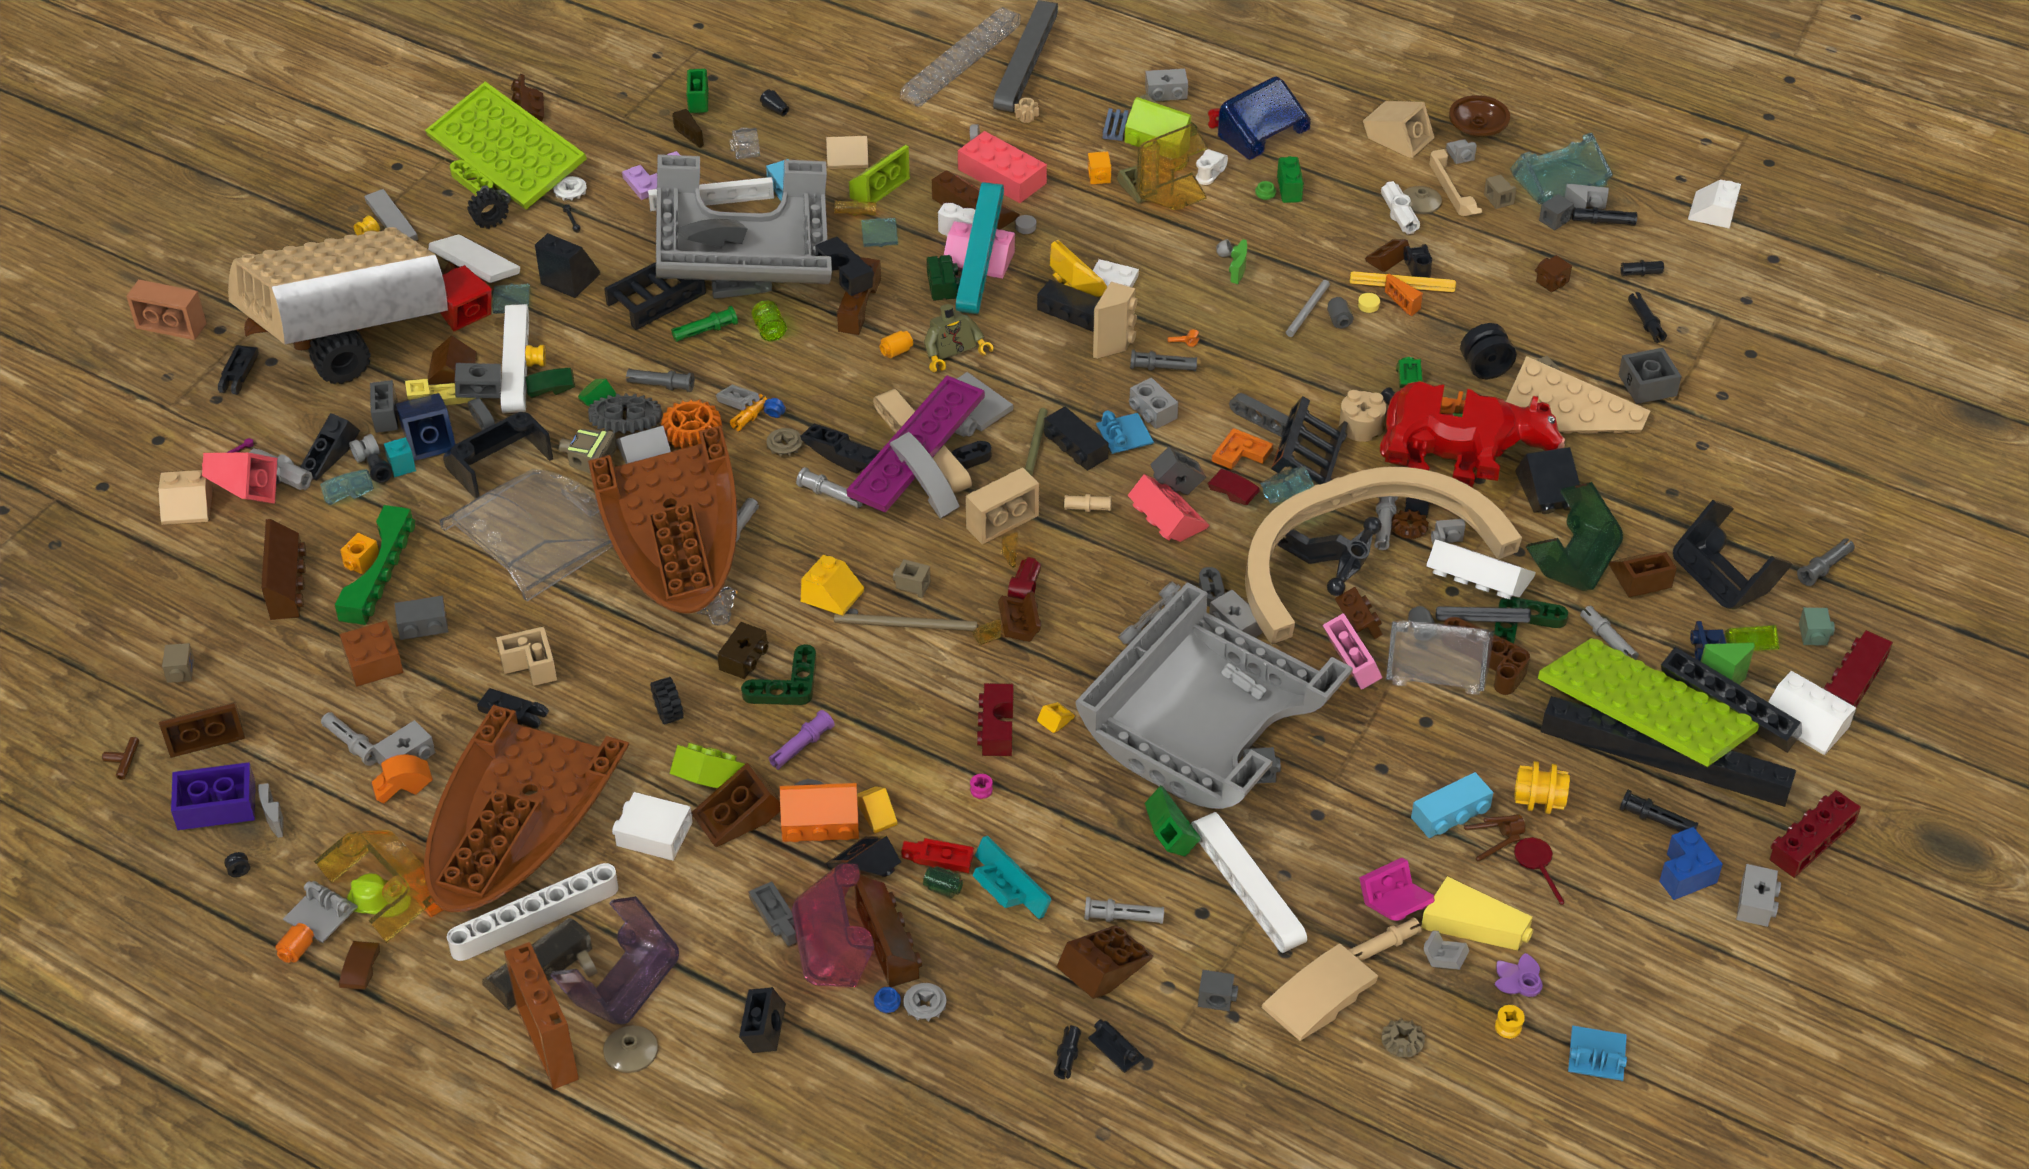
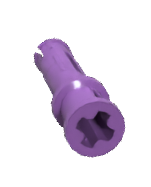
M824 710L818 711L817 716L813 720L802 725L801 731L769 757L771 765L773 767L776 766V769L779 770L810 742H817L821 734L827 729L831 730L835 727L832 717Z

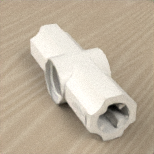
M1394 181L1387 182L1385 186L1381 187V194L1391 210V219L1397 221L1401 230L1406 232L1407 235L1414 234L1420 228V222L1410 206V197L1403 194L1399 185L1395 184Z

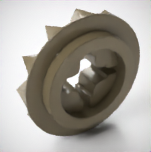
M790 428L777 429L767 437V449H770L772 454L778 453L780 457L783 454L790 456L792 452L798 453L799 448L802 447L801 434ZM782 440H784V442H786L788 445H784L783 443H781Z
M1401 1017L1395 1022L1391 1020L1383 1028L1381 1040L1385 1049L1391 1054L1398 1057H1411L1423 1049L1425 1035L1422 1032L1421 1026H1416L1413 1020L1410 1022L1403 1021ZM1399 1033H1402L1403 1035L1408 1034V1040H1405L1404 1038L1399 1039Z

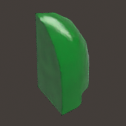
M606 378L595 379L580 392L578 399L584 405L590 407V404H594V401H600V398L607 399V395L616 397V392Z

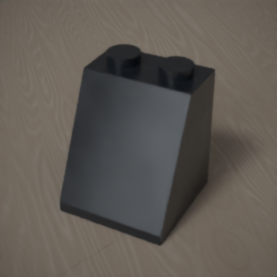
M549 233L535 244L540 282L544 286L576 298L600 275V270L581 246Z
M1570 447L1528 453L1515 470L1534 513L1542 512V514H1549L1556 509L1562 508L1565 511L1573 510L1578 507L1584 498Z

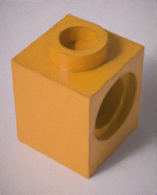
M1108 151L1088 153L1090 184L1111 183V163Z
M357 533L340 550L344 566L348 570H354L362 575L373 565L379 554L377 541L360 533Z

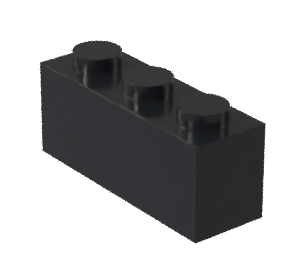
M1050 279L1037 294V310L1093 332L1094 308L1100 298Z
M1066 406L1044 418V434L1047 439L1052 440L1063 452H1066L1078 465H1081L1087 471L1108 459L1109 443Z

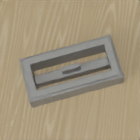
M733 384L716 394L718 402L740 410L746 409L745 405L751 406L753 404L752 401L757 402L760 400L758 393Z

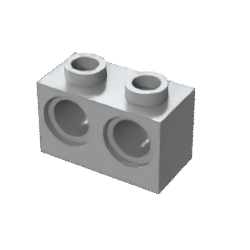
M1149 378L1130 388L1129 404L1131 408L1142 415L1144 420L1155 429L1178 418V401L1153 378Z

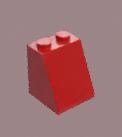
M464 265L442 275L448 311L440 312V314L453 332L491 315L492 289Z

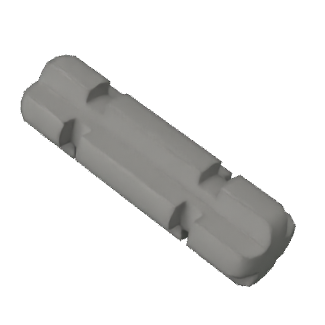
M1227 663L1222 670V675L1228 679L1231 677L1233 679L1232 682L1246 692L1251 691V695L1260 700L1267 690L1266 687L1260 683L1257 685L1255 683L1256 680L1242 670H1236L1237 667L1232 663Z

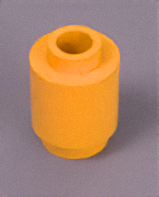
M898 331L882 338L879 348L884 356L891 359L909 351L910 347L913 346V339L908 331Z

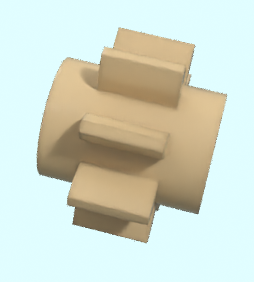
M1022 98L1019 104H1015L1016 118H1019L1024 123L1032 122L1034 116H1039L1038 103H1034V100L1031 98Z

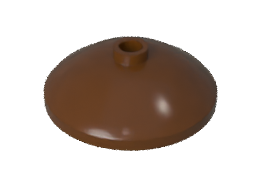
M1472 95L1460 98L1451 105L1449 119L1459 131L1467 135L1488 137L1506 129L1510 122V112L1502 102L1494 98Z

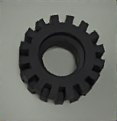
M485 188L483 193L477 191V196H471L473 201H468L469 206H467V210L475 224L479 225L480 228L485 226L486 229H490V225L496 227L497 222L501 224L503 222L501 219H506L505 213L509 212V207L498 190L494 191L493 188H489V191H487ZM494 204L491 210L482 212L485 207Z
M667 677L651 682L652 697L662 723L665 725L683 719V707L672 678Z

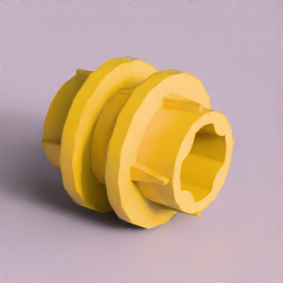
M1533 761L1532 767L1520 765L1515 784V803L1527 805V811L1531 812L1533 811L1534 803L1545 804V814H1551L1552 808L1564 810L1567 804L1570 775H1568V772L1557 770V764L1551 763L1549 772L1539 771L1538 761Z

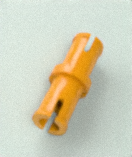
M763 397L762 400L757 402L752 401L753 404L751 406L745 405L746 409L741 410L730 420L731 427L734 429L738 425L736 431H740L748 422L754 421L758 413L765 408L764 403L767 398Z

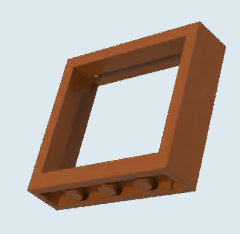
M528 942L504 951L516 1008L553 1090L579 1080L568 1023L531 943ZM560 1018L561 1023L555 1025L554 1020Z

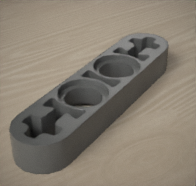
M1238 393L1230 400L1229 406L1235 414L1282 437L1289 416L1243 393ZM1274 420L1278 421L1281 427L1277 425ZM1299 436L1297 440H1299V443H1301L1304 440V438Z

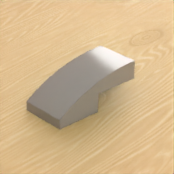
M269 783L259 784V797L267 823L278 838L283 837V815L279 802H273Z

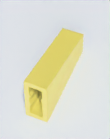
M1448 876L1435 894V901L1425 909L1421 928L1428 931H1439L1442 934L1517 951L1523 942H1529L1534 930L1530 928L1532 916Z

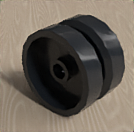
M1486 323L1472 328L1464 336L1460 345L1461 353L1468 363L1470 370L1479 379L1497 378L1506 373L1516 361V350L1504 328L1499 324Z

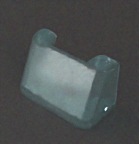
M1593 133L1583 135L1582 142H1571L1568 147L1537 156L1536 153L1532 154L1531 151L1521 154L1510 169L1514 178L1538 204L1545 203L1557 194L1564 197L1567 184L1596 187L1606 186L1608 184L1607 181L1613 174Z

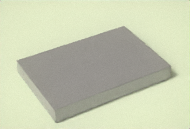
M966 372L957 378V380L985 391L984 399L970 414L977 421L976 428L979 431L984 430L1013 411L1012 403L970 373Z

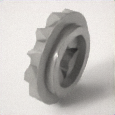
M916 984L906 992L903 1001L904 1008L907 1010L908 1016H914L917 1021L921 1018L929 1022L932 1017L939 1018L940 1013L945 1010L946 995L940 987L934 984ZM920 1000L925 1002L930 1000V1007L926 1005L920 1006Z

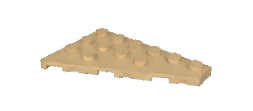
M1526 356L1506 399L1508 403L1519 407H1527L1532 396H1538V403L1545 402L1550 405L1551 413L1556 417L1558 430L1563 432V434H1571L1573 432L1622 433L1625 431L1640 433L1650 413L1648 409Z

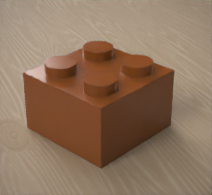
M387 620L339 634L356 687L404 673L399 652Z

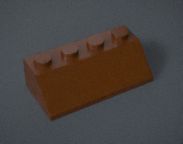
M947 170L932 179L933 200L941 205L944 203H954L963 209L972 208L976 210L980 188ZM1003 203L997 225L998 230H1001L1019 217L1017 212Z
M266 519L261 588L270 620L297 618L300 616V607H304L301 590L305 589L302 573L306 572L303 556H306V544L301 542L298 532L272 519Z
M855 875L856 909L888 986L894 987L919 979V968L922 967V960L919 952H914L912 949L914 944L910 932H905L903 928L905 927V921L901 911L897 912L895 909L897 905L893 892L888 893L883 882L862 875Z

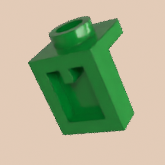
M1405 357L1398 361L1396 371L1399 377V388L1405 387L1408 383L1422 381L1421 359Z

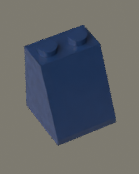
M440 393L395 404L404 437H406L412 450L414 461L446 453L455 445L448 411Z

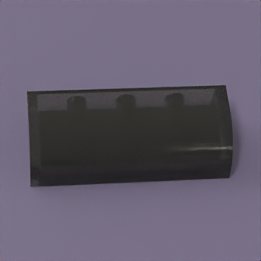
M571 918L566 919L531 944L548 981L577 961L576 956L583 950H586L588 953L592 950L590 933ZM505 963L482 980V985L510 1010L516 1003L507 963Z

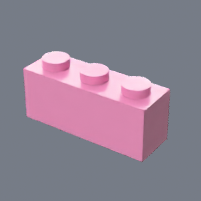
M1344 613L1323 625L1330 642L1343 662L1353 667L1351 675L1361 690L1382 679L1374 659Z

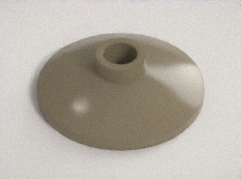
M1413 186L1403 191V194L1410 197V206L1416 214L1433 213L1441 206L1442 198L1440 194L1430 187Z
M625 1026L617 1029L607 1038L603 1052L605 1060L610 1067L619 1072L633 1073L645 1069L654 1061L658 1052V1044L655 1036L648 1029L641 1026Z

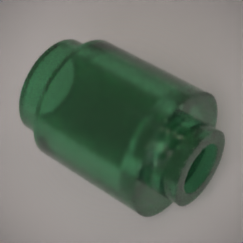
M929 866L923 878V886L928 887L929 891L953 898L955 894L959 895L961 892L963 880H961L960 873L939 866Z

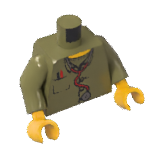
M945 304L940 307L941 316L930 321V328L924 339L928 357L932 359L929 365L932 372H937L936 363L941 371L945 370L946 364L941 359L975 348L976 343L979 344L978 352L983 356L986 355L983 351L984 345L988 347L990 352L993 351V345L983 340L985 337L978 325L969 316L963 315L959 311H954L951 304Z

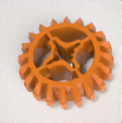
M690 399L689 402L682 400L681 404L674 403L673 408L668 407L667 412L663 413L661 426L664 427L668 443L672 444L674 448L681 447V449L702 444L699 431L720 425L722 427L719 411L715 409V406H710L709 402L702 403L700 399L696 402Z

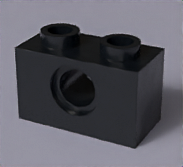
M773 987L748 990L739 1038L752 1053L777 1051L786 1003Z

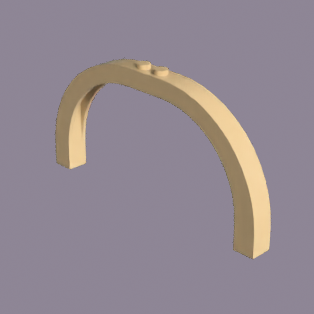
M1381 467L1362 470L1343 477L1334 478L1332 481L1315 485L1310 489L1300 492L1282 502L1264 519L1254 535L1248 554L1245 575L1247 599L1255 620L1271 645L1291 638L1295 621L1278 597L1270 576L1269 560L1275 547L1288 532L1304 521L1369 498L1400 496L1424 500L1441 506L1456 514L1474 528L1497 559L1517 553L1522 537L1510 520L1491 500L1454 478L1424 469L1409 467Z

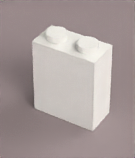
M634 792L630 801L625 802L620 820H616L612 832L615 835L616 846L673 861L693 823L691 807Z

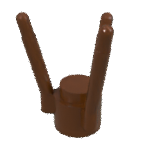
M1520 814L1486 817L1483 819L1484 823L1464 826L1465 830L1499 826L1500 833L1503 836L1509 837L1477 856L1476 861L1490 856L1512 842L1520 841L1519 835L1525 833V822Z

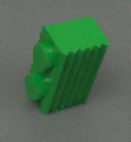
M706 69L687 70L686 95L688 111L690 113L708 112L709 87Z
M1291 156L1280 157L1278 159L1277 181L1282 202L1303 201L1304 182L1299 158Z

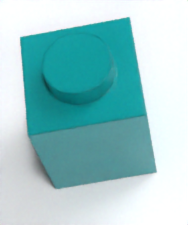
M406 437L384 443L387 461L392 467L394 477L416 471L412 450Z

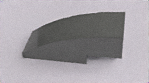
M708 219L679 227L677 232L689 241L722 248L725 240L742 244L748 228L737 220Z

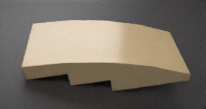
M1339 943L1299 971L1268 998L1261 1008L1301 1041L1334 1021L1339 1011L1354 1003L1359 993L1376 983L1378 975Z

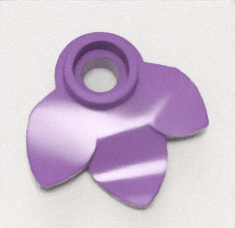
M1524 953L1518 965L1497 961L1496 970L1500 979L1494 985L1500 991L1507 994L1520 993L1527 997L1536 996L1541 992L1543 984L1539 976L1540 967L1530 955Z

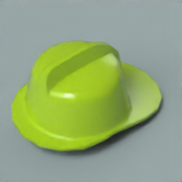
M368 873L356 880H352L351 890L347 899L358 906L354 912L390 916L400 913L406 908L409 903V892L400 883L384 880L378 874Z

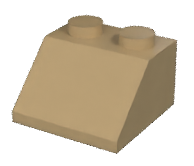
M202 470L161 473L158 488L161 524L209 522L213 487L211 481L202 476Z

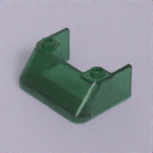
M1589 482L1563 488L1560 491L1571 508L1566 523L1573 533V537L1567 547L1564 548L1559 538L1530 543L1526 546L1541 572L1547 578L1581 591L1593 590L1623 541V531L1594 484Z

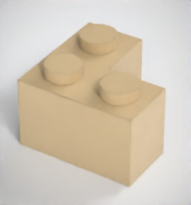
M544 627L496 637L504 674L529 669L533 686L557 680L554 660Z

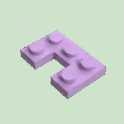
M676 151V152H673V153H669V154H667V155H680V154ZM641 165L622 171L623 179L641 200L649 197L648 190L657 189V173L649 175Z

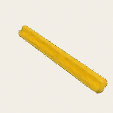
M1352 271L1350 273V283L1385 287L1386 275L1388 274ZM1393 275L1417 290L1453 293L1456 289L1455 280Z

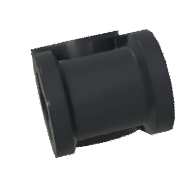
M1426 244L1413 248L1405 246L1403 250L1404 261L1411 275L1414 277L1430 278L1432 257Z

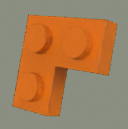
M1233 428L1212 455V462L1233 469L1241 457L1244 456L1263 464L1273 451V443Z

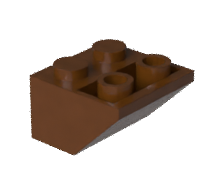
M1649 552L1609 562L1610 568L1629 598L1672 588L1677 569L1667 552Z

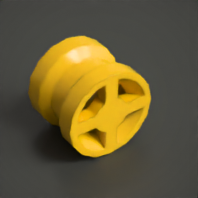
M366 216L363 218V222H357L353 226L357 236L363 235L367 231H380L379 224L371 216Z
M526 345L525 358L527 367H532L533 365L546 366L545 345H539L538 347Z
M1515 1005L1501 1007L1495 1022L1496 1032L1504 1038L1511 1039L1517 1037L1522 1031L1525 1019L1523 1011Z

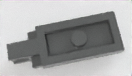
M712 280L713 298L772 291V283Z
M769 882L748 891L750 900L771 933L775 936L781 934L787 946L797 943L794 930L797 927L795 916L774 883Z

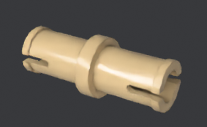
M1086 494L1085 496L1065 495V510L1075 509L1085 510V512H1090L1091 510L1111 511V496L1097 497L1091 496V494Z

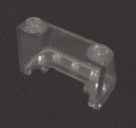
M1409 620L1392 621L1386 680H1392L1393 685L1407 686V682L1412 681L1458 686L1464 688L1467 694L1480 695V691H1485L1494 630Z

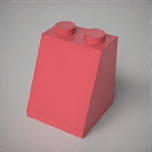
M248 452L203 453V477L241 499L275 504L278 458Z

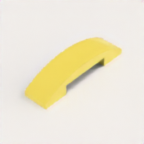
M428 379L405 381L407 399L409 400L440 393L445 405L468 403V401L476 399L456 398L455 383L428 385Z

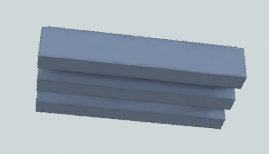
M1109 108L1103 130V139L1123 141L1129 110L1121 113L1119 109L1113 112V109ZM1114 118L1111 134H1108L1111 120ZM1120 118L1122 119L1119 135H1115Z

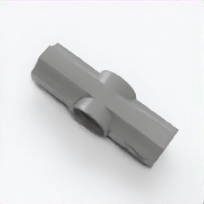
M255 448L249 452L278 458L276 484L284 482L299 490H306L310 487L311 480L313 479L312 473L294 465L292 460L286 455L281 454L276 457Z

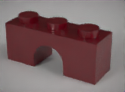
M984 683V693H979V708H983V712H978V727H982V731H977V746H982V756H1012V721H1001L999 719L1013 718L1014 684Z

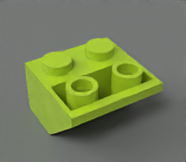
M688 743L687 747L677 745L669 774L696 784L718 788L743 767L745 763L736 761V755Z

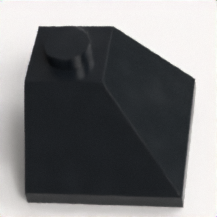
M865 836L826 862L828 868L869 876L886 877L895 871L894 867L900 864L901 860L887 836Z

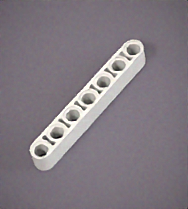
M528 304L505 305L501 380V409L503 414L526 412L527 386L525 377L527 376L525 349L529 339Z
M1214 812L1193 821L1191 825L1201 837L1199 844L1277 949L1284 953L1306 943L1307 934L1302 924L1222 818Z
M608 863L599 864L450 929L447 933V940L451 956L458 961L467 960L613 896L618 891L615 867Z

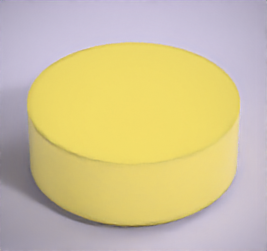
M1373 293L1360 295L1358 307L1361 311L1372 313L1379 309L1380 298Z

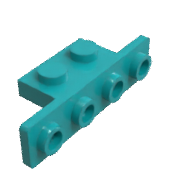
M989 836L982 837L975 856L985 866L977 867L972 876L1004 908L1024 904L1038 919L1043 918L1051 903V897Z

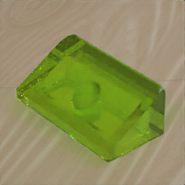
M1776 625L1729 628L1725 631L1728 643H1754V651L1779 649Z

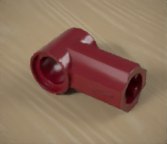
M1027 557L1021 561L1016 576H1012L1010 579L1008 597L1024 600L1028 592L1035 594L1036 581L1041 571V564L1035 558Z

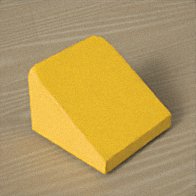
M1057 702L1044 705L1037 721L1052 733H1056L1073 720L1075 715Z

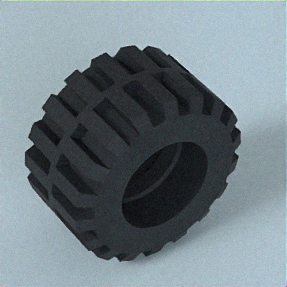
M358 330L318 337L310 343L309 357L319 376L326 382L330 381L331 384H336L337 382L344 384L345 381H353V378L360 377V373L366 371V365L370 364L369 358L371 354Z

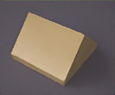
M867 136L826 137L828 169L868 168Z

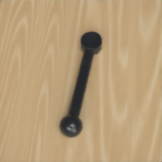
M569 204L563 205V212L567 213L573 225V231L579 232L581 227L576 223L571 213V206Z

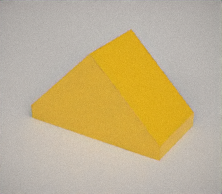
M875 786L857 794L858 807L874 834L898 825L886 788Z

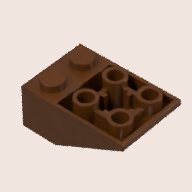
M1114 925L1067 942L1056 967L1091 998L1095 999L1112 992L1152 960L1153 955L1145 949L1144 945L1129 936L1123 928Z

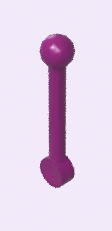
M245 439L243 444L226 453H236L245 447H252L254 445L253 439Z

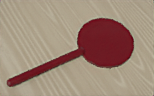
M1534 837L1520 840L1515 845V859L1526 868L1540 869L1559 904L1563 905L1564 900L1545 868L1552 860L1553 853L1551 847L1545 841Z

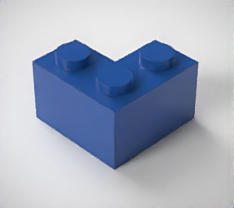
M1692 827L1672 835L1667 855L1671 860L1664 862L1659 881L1672 899L1676 900L1716 884L1723 864L1696 829Z

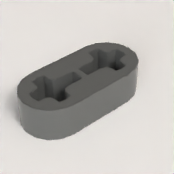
M479 397L468 401L470 413L481 430L495 424L491 413Z
M1203 568L1199 572V587L1208 593L1207 606L1210 607L1211 601L1224 594V587L1220 572L1216 568Z

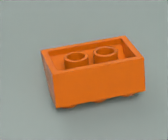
M857 783L780 786L783 842L859 839Z

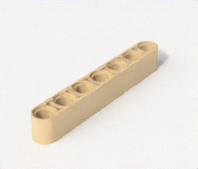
M896 389L889 390L873 398L877 412L895 433L915 412ZM943 445L935 454L933 460L942 471L953 493L956 494L970 488L972 481L969 473L946 446Z

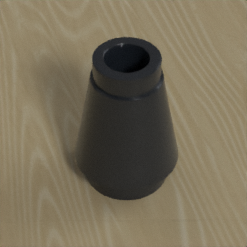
M768 89L761 95L760 102L763 107L781 116H785L788 113L789 106H787L775 90L771 91Z
M370 454L367 457V463L371 479L378 483L387 482L392 476V467L378 454Z

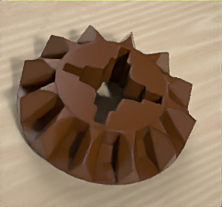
M1410 509L1407 512L1400 510L1398 514L1393 515L1391 527L1397 535L1403 538L1416 539L1422 537L1427 532L1429 522L1426 521V515H1420L1419 510L1416 512H1411ZM1407 521H1412V527L1408 525Z

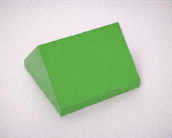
M1754 643L1705 644L1701 662L1740 685L1746 679L1755 645Z

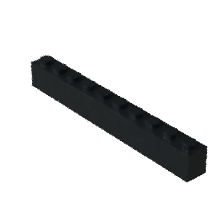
M1553 696L1550 697L1543 717L1541 733L1783 807L1786 806L1796 773L1795 769L1732 750L1709 767H1706L1597 709Z

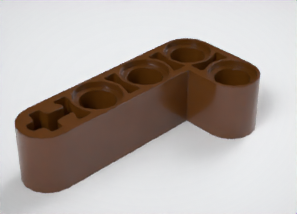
M1450 617L1445 620L1441 638L1442 644L1465 657L1495 670L1494 689L1503 695L1512 694L1526 677L1530 660L1529 652L1463 619Z

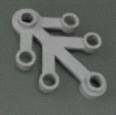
M1173 581L1167 584L1159 592L1162 598L1147 610L1136 624H1131L1118 636L1122 643L1129 645L1142 631L1141 628L1150 622L1161 611L1162 606H1166L1179 592L1178 590L1181 586L1179 584L1176 585Z

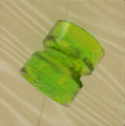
M767 300L753 307L751 316L761 338L765 341L780 339L785 334L787 326L777 304Z

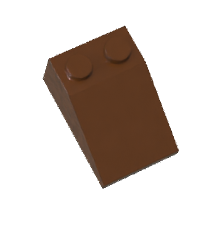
M746 763L694 809L691 814L712 844L718 847L767 824L780 812V799L764 777L750 764Z

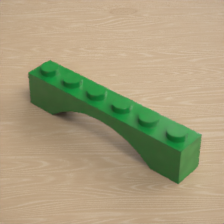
M389 505L383 506L376 520L382 540L378 557L364 575L342 589L335 603L338 621L366 625L369 617L373 616L375 605L378 599L382 598L383 588L386 582H389L391 579L392 570L399 562L402 549H405L407 546L410 532H413L415 529V519L412 517L411 509Z

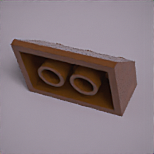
M236 702L172 717L159 722L170 758L245 739Z

